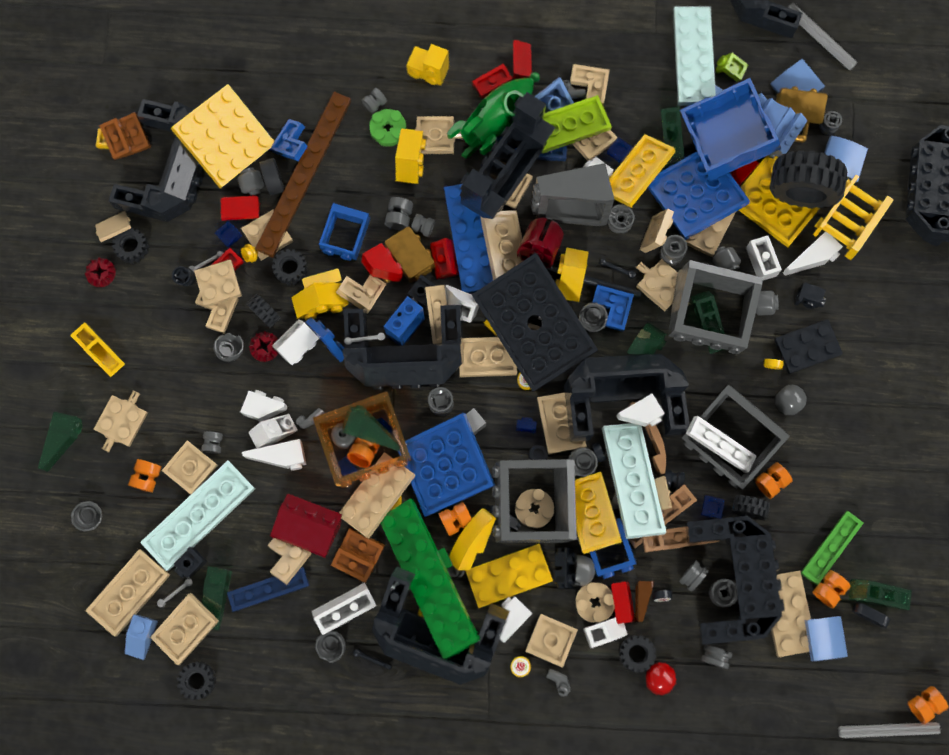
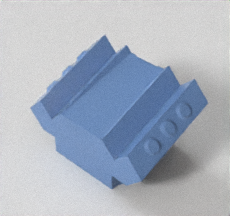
M760 93L758 96L761 100L762 108L769 117L781 146V150L767 156L771 158L775 156L780 157L782 154L787 153L806 124L807 119L802 113L796 114L791 107H785L772 98L766 99Z

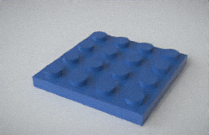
M698 151L658 173L647 187L663 210L670 209L674 211L672 216L673 224L685 240L750 203V200L730 173L710 181Z
M465 413L396 445L404 467L416 475L411 481V485L424 517L437 513L495 485Z

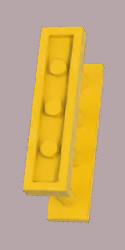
M857 175L852 180L848 179L846 181L843 199L831 208L825 218L821 217L814 226L817 230L813 234L817 236L821 230H824L845 244L846 248L849 249L845 257L850 260L859 252L893 202V199L889 196L883 202L881 200L877 201L856 187L854 183L859 178ZM850 191L874 207V214L867 213L845 198L847 193ZM842 204L864 219L866 226L860 227L836 211L837 207ZM830 217H833L854 231L855 235L858 236L857 239L851 240L827 224Z

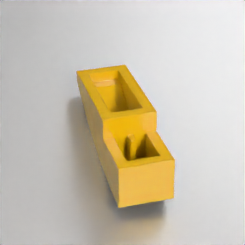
M86 322L70 335L110 377L125 365Z
M482 508L472 518L452 548L449 558L457 570H471L476 554L484 552L496 519L486 509Z

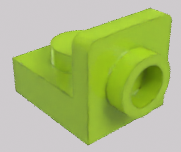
M730 53L720 57L715 72L721 73L724 71L735 81H740L748 64L734 53Z

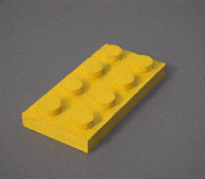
M644 134L609 178L614 199L632 207L674 155V147Z
M598 472L576 479V530L583 553L585 554L622 542L602 473Z
M540 544L473 567L471 570H465L478 608L553 581Z

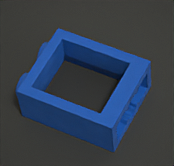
M333 203L319 242L322 252L331 256L333 254L339 255L347 261H351V259L357 260L370 222L369 213ZM337 218L361 224L353 251L328 244Z
M407 296L384 325L387 338L398 346H404L425 320L423 307Z
M621 518L616 519V523L629 561L602 570L596 551L590 552L597 575H603L604 579L615 576L614 571L622 570V573L633 570V565L637 564L629 539H626Z

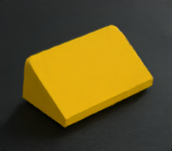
M339 269L302 279L304 289L313 283H336L342 281Z

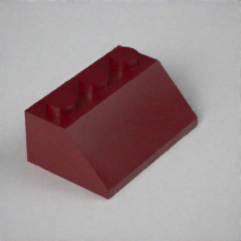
M287 494L279 509L270 537L326 558L341 527L342 514Z

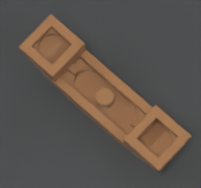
M631 402L628 407L635 404V402ZM649 424L645 429L657 453L656 456L652 457L651 461L658 477L665 473L666 469L665 447L657 426Z
M683 485L670 495L672 508L662 511L664 524L666 525L697 501L686 485ZM642 537L629 539L634 548L643 543Z
M686 527L666 529L664 535L642 537L644 552L719 542L711 541L688 544Z

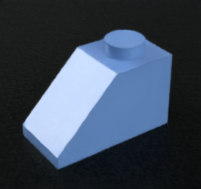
M133 615L126 634L125 654L145 660L152 641L150 637L154 634L158 621L141 615Z

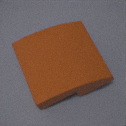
M135 112L121 119L114 118L99 125L114 160L151 147L141 121Z
M350 528L331 566L366 583L385 545L372 538L368 539L360 532Z

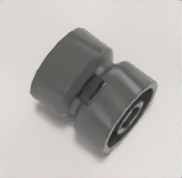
M400 197L390 198L388 211L390 212L386 214L385 225L400 231L409 227L410 217L408 216L412 213L413 203L408 199Z
M679 235L668 236L660 249V259L664 260L669 266L679 264L688 248L686 240Z
M437 387L429 393L428 404L431 412L437 416H446L452 411L454 406L453 396L447 388Z

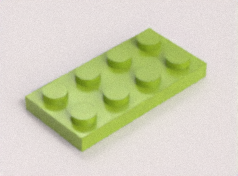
M597 95L544 113L543 120L556 128L547 140V144L541 153L543 154L611 130L612 126L599 96Z

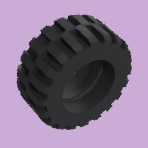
M804 150L792 151L788 154L784 153L774 161L770 191L776 199L789 205L808 208L831 207L838 204L844 197L848 171L840 159H836L832 155H826V153L804 152Z

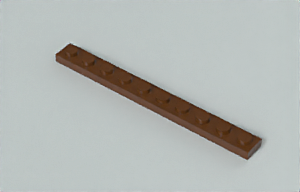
M337 92L333 93L307 144V149L301 156L255 248L256 251L272 258L274 257L351 103V98Z

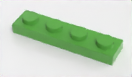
M845 511L802 569L801 574L813 584L818 585L863 525V522L849 511Z

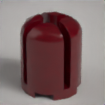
M541 217L530 222L517 250V258L519 256L523 262L537 253L546 269L548 267L550 269L561 245L563 231L559 224L552 220L542 242L541 239L548 218Z

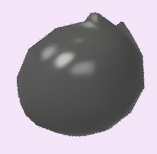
M594 302L582 307L579 313V321L585 330L598 332L606 326L608 314L604 306Z
M227 333L215 340L213 350L220 360L226 362L234 361L241 356L244 342L239 335L234 336L231 333Z
M794 384L786 385L775 396L776 407L785 415L797 414L805 407L807 396L803 389Z
M577 448L571 452L568 460H574L575 475L587 477L594 473L598 466L595 453L588 448Z
M91 501L79 503L71 512L72 524L78 530L84 532L97 528L103 518L101 508Z
M576 555L577 570L575 581L577 583L575 585L586 586L593 580L595 564L587 556Z
M331 630L324 635L321 633L316 640L315 649L319 657L329 663L339 660L345 653V639L336 631Z

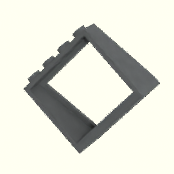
M605 163L536 178V184H533L534 191H532L531 210L537 219L544 217L548 218L547 222L554 220L557 223L591 226L607 225L614 196Z
M689 260L677 272L668 336L674 337V340L691 341L694 345H708L715 350L725 349L732 354L741 353L748 347L763 278ZM693 283L744 295L739 337L683 325Z
M728 384L700 418L707 421L723 401L730 396L776 435L754 461L749 473H744L740 476L710 449L689 435L685 434L682 439L685 440L683 444L692 451L694 448L700 453L698 457L705 463L708 461L714 465L713 470L720 476L725 474L729 478L728 482L734 488L740 487L743 490L790 436Z
M505 460L494 463L492 477L495 478V485L492 488V495L495 497L493 516L496 519L493 527V536L496 537V542L565 543L577 540L574 460ZM509 469H554L555 532H510Z

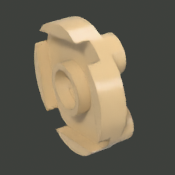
M530 489L519 496L516 501L515 514L519 522L524 526L535 529L541 528L551 520L554 514V504L551 497L543 490ZM533 503L540 507L537 514L529 511Z
M589 583L583 586L575 598L578 614L584 620L591 623L602 622L608 619L615 609L612 591L601 583ZM599 598L600 606L592 608L590 599Z

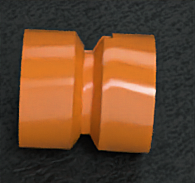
M360 431L347 454L348 460L356 466L368 468L374 459V454L377 453L381 445L380 439L371 432Z
M137 459L134 466L135 474L131 475L128 486L153 493L156 485L154 478L159 476L161 466ZM141 475L148 476L147 481L140 479Z
M777 462L767 469V473L763 472L755 479L757 487L770 499L780 492V488L784 489L793 482L789 472Z
M463 501L454 505L453 510L446 509L438 513L449 536L459 532V528H465L472 520Z
M829 570L823 578L824 583H819L814 589L813 594L825 605L834 608L841 600L840 595H845L851 585L841 575Z
M933 686L925 689L921 693V697L915 696L908 701L910 710L923 724H927L934 719V714L939 715L948 709L946 700Z

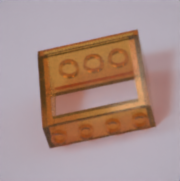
M388 392L313 417L337 487H348L352 485V481L370 479L374 473L384 474L389 472L391 467L397 466V468L408 465V461H411ZM386 409L401 456L342 476L327 429L336 426L338 423H346Z

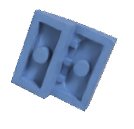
M803 59L787 69L770 84L777 93H779L781 88L791 89L793 86H797L798 90L810 91L814 88L817 92L822 91L825 87Z
M830 136L825 153L840 159L848 171L846 180H852L855 175L860 176L868 148L844 138Z
M841 616L805 620L811 661L848 656Z

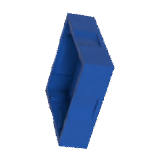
M751 78L725 89L716 96L703 99L680 110L710 181L781 150L778 136L769 117L762 108L761 100Z

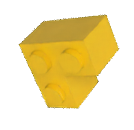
M432 44L428 51L415 46L407 63V72L410 76L425 79L432 85H442L449 69L448 50Z
M401 128L395 157L396 181L418 184L419 176L423 177L424 166L422 165L424 154H422V150L426 149V139H423V131Z
M566 247L565 254H561L558 274H561V277L556 279V285L566 300L579 302L587 266V251Z
M313 283L291 297L297 319L305 318V320H308L310 317L315 319L317 318L316 315L327 311L332 313L341 312L342 308L349 304L348 300L336 293L342 283Z

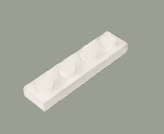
M694 416L686 434L742 472L749 473L756 455L699 416Z

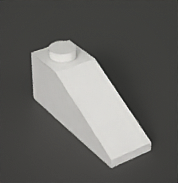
M825 232L784 270L783 274L789 275L821 266L829 260L833 262L840 255L838 251L843 246L833 236Z
M300 439L242 452L246 459L287 469L290 468L292 471L302 469V465H307L303 444Z

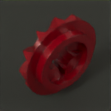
M98 258L91 260V263L86 266L85 275L91 285L105 287L114 280L116 270L111 261ZM101 267V269H102L104 272L101 273V276H100V278H99V275L96 274L95 272H97V271L99 270V268Z
M265 331L256 333V336L251 339L249 346L251 355L261 362L274 359L278 352L272 345L278 340L277 337ZM261 340L265 344L269 343L267 346L268 353L264 349H259L261 347Z

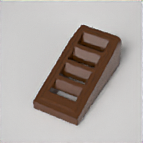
M637 581L635 583L636 622H643L654 581Z

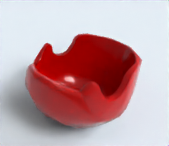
M663 662L653 664L646 672L647 688L656 695L670 693L676 684L674 669Z

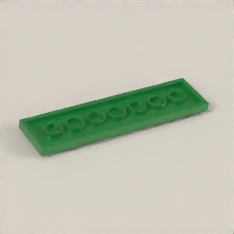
M409 499L388 512L381 525L400 567L415 574L411 585L412 593L443 659L447 660L478 642L480 638L414 500Z

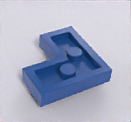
M289 119L270 150L275 154L299 161L308 147L305 142L297 140L305 126L300 122Z
M597 285L592 303L597 302L610 309L605 327L624 332L634 294Z
M310 317L306 324L325 344L331 354L342 362L344 360L342 352L344 348L338 341L334 342L333 338L335 336L328 328L326 329L320 320L316 322Z

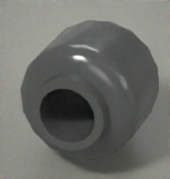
M253 167L242 170L237 178L243 194L255 196L260 194V190L264 187L260 171L254 170Z
M725 246L715 251V256L712 260L715 266L737 271L741 263V259L732 247L725 248Z
M761 291L756 314L759 316L774 315L776 310H779L778 295H775L773 291Z
M344 422L338 423L331 431V439L340 449L351 448L357 436L354 427Z

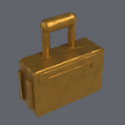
M793 86L791 89L781 88L779 90L776 102L785 107H791L796 114L802 113L807 119L803 134L798 135L795 142H805L807 140L809 123H823L828 98L827 94L817 92L814 88L810 91L798 90L797 86Z
M406 227L387 239L385 247L391 251L392 258L401 265L403 274L412 283L415 280L418 281L420 275L426 276L432 272L435 264L431 257V251L425 249L420 242V236L415 235L410 227ZM383 279L386 283H389L391 281Z

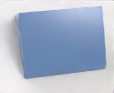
M560 77L535 96L547 104L545 113L573 104Z

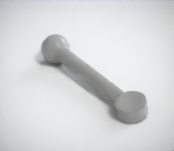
M218 251L217 255L189 268L195 271L219 258L223 252Z
M379 333L374 336L352 339L347 337L344 342L350 345L352 342L374 339L384 340L385 334Z
M190 578L186 579L185 583L170 595L158 600L157 605L164 607L169 599L186 586H191L192 580Z

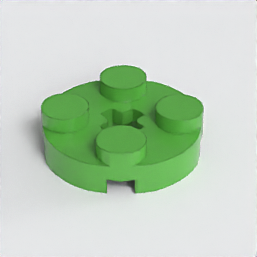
M385 109L375 112L369 126L371 136L382 146H394L399 142L401 128L406 129L405 119L397 110ZM386 124L393 126V128H390V131H386L383 127Z

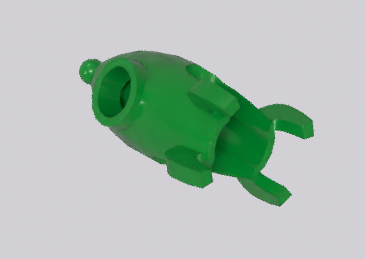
M532 72L529 78L515 79L502 84L479 103L467 121H458L447 132L449 139L461 133V136L469 145L461 156L467 159L479 148L480 144L482 145L479 149L480 154L485 155L491 151L497 141L496 137L501 135L507 126L510 127L512 125L513 112L516 108L514 105L520 96L524 97L526 92L532 95L533 83L538 82L540 79V75L537 72Z

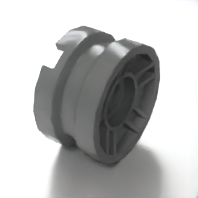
M626 205L614 206L611 209L607 222L609 229L614 233L624 234L628 232L634 222L633 210ZM623 217V222H619L618 219Z
M696 560L684 572L679 582L682 585L685 584L687 589L692 592L705 578V572L708 573L709 571L706 568H702Z
M728 579L714 582L709 589V598L712 603L721 608L734 605L738 600L736 584ZM721 590L727 591L726 597H722Z
M705 645V654L702 655L701 661L728 669L730 665L728 661L732 658V653Z

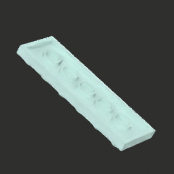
M674 7L673 10L678 106H690L703 99L716 96L710 7Z
M633 423L603 426L602 432L626 539L664 535L666 528L642 426Z
M227 461L140 543L166 571H169L189 547L196 546L255 488Z

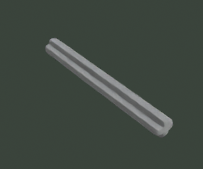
M792 3L788 6V8L803 13L799 24L848 70H851L857 64L855 59L795 4Z
M936 722L927 724L840 726L838 728L839 737L925 735L939 734L941 731L940 724Z

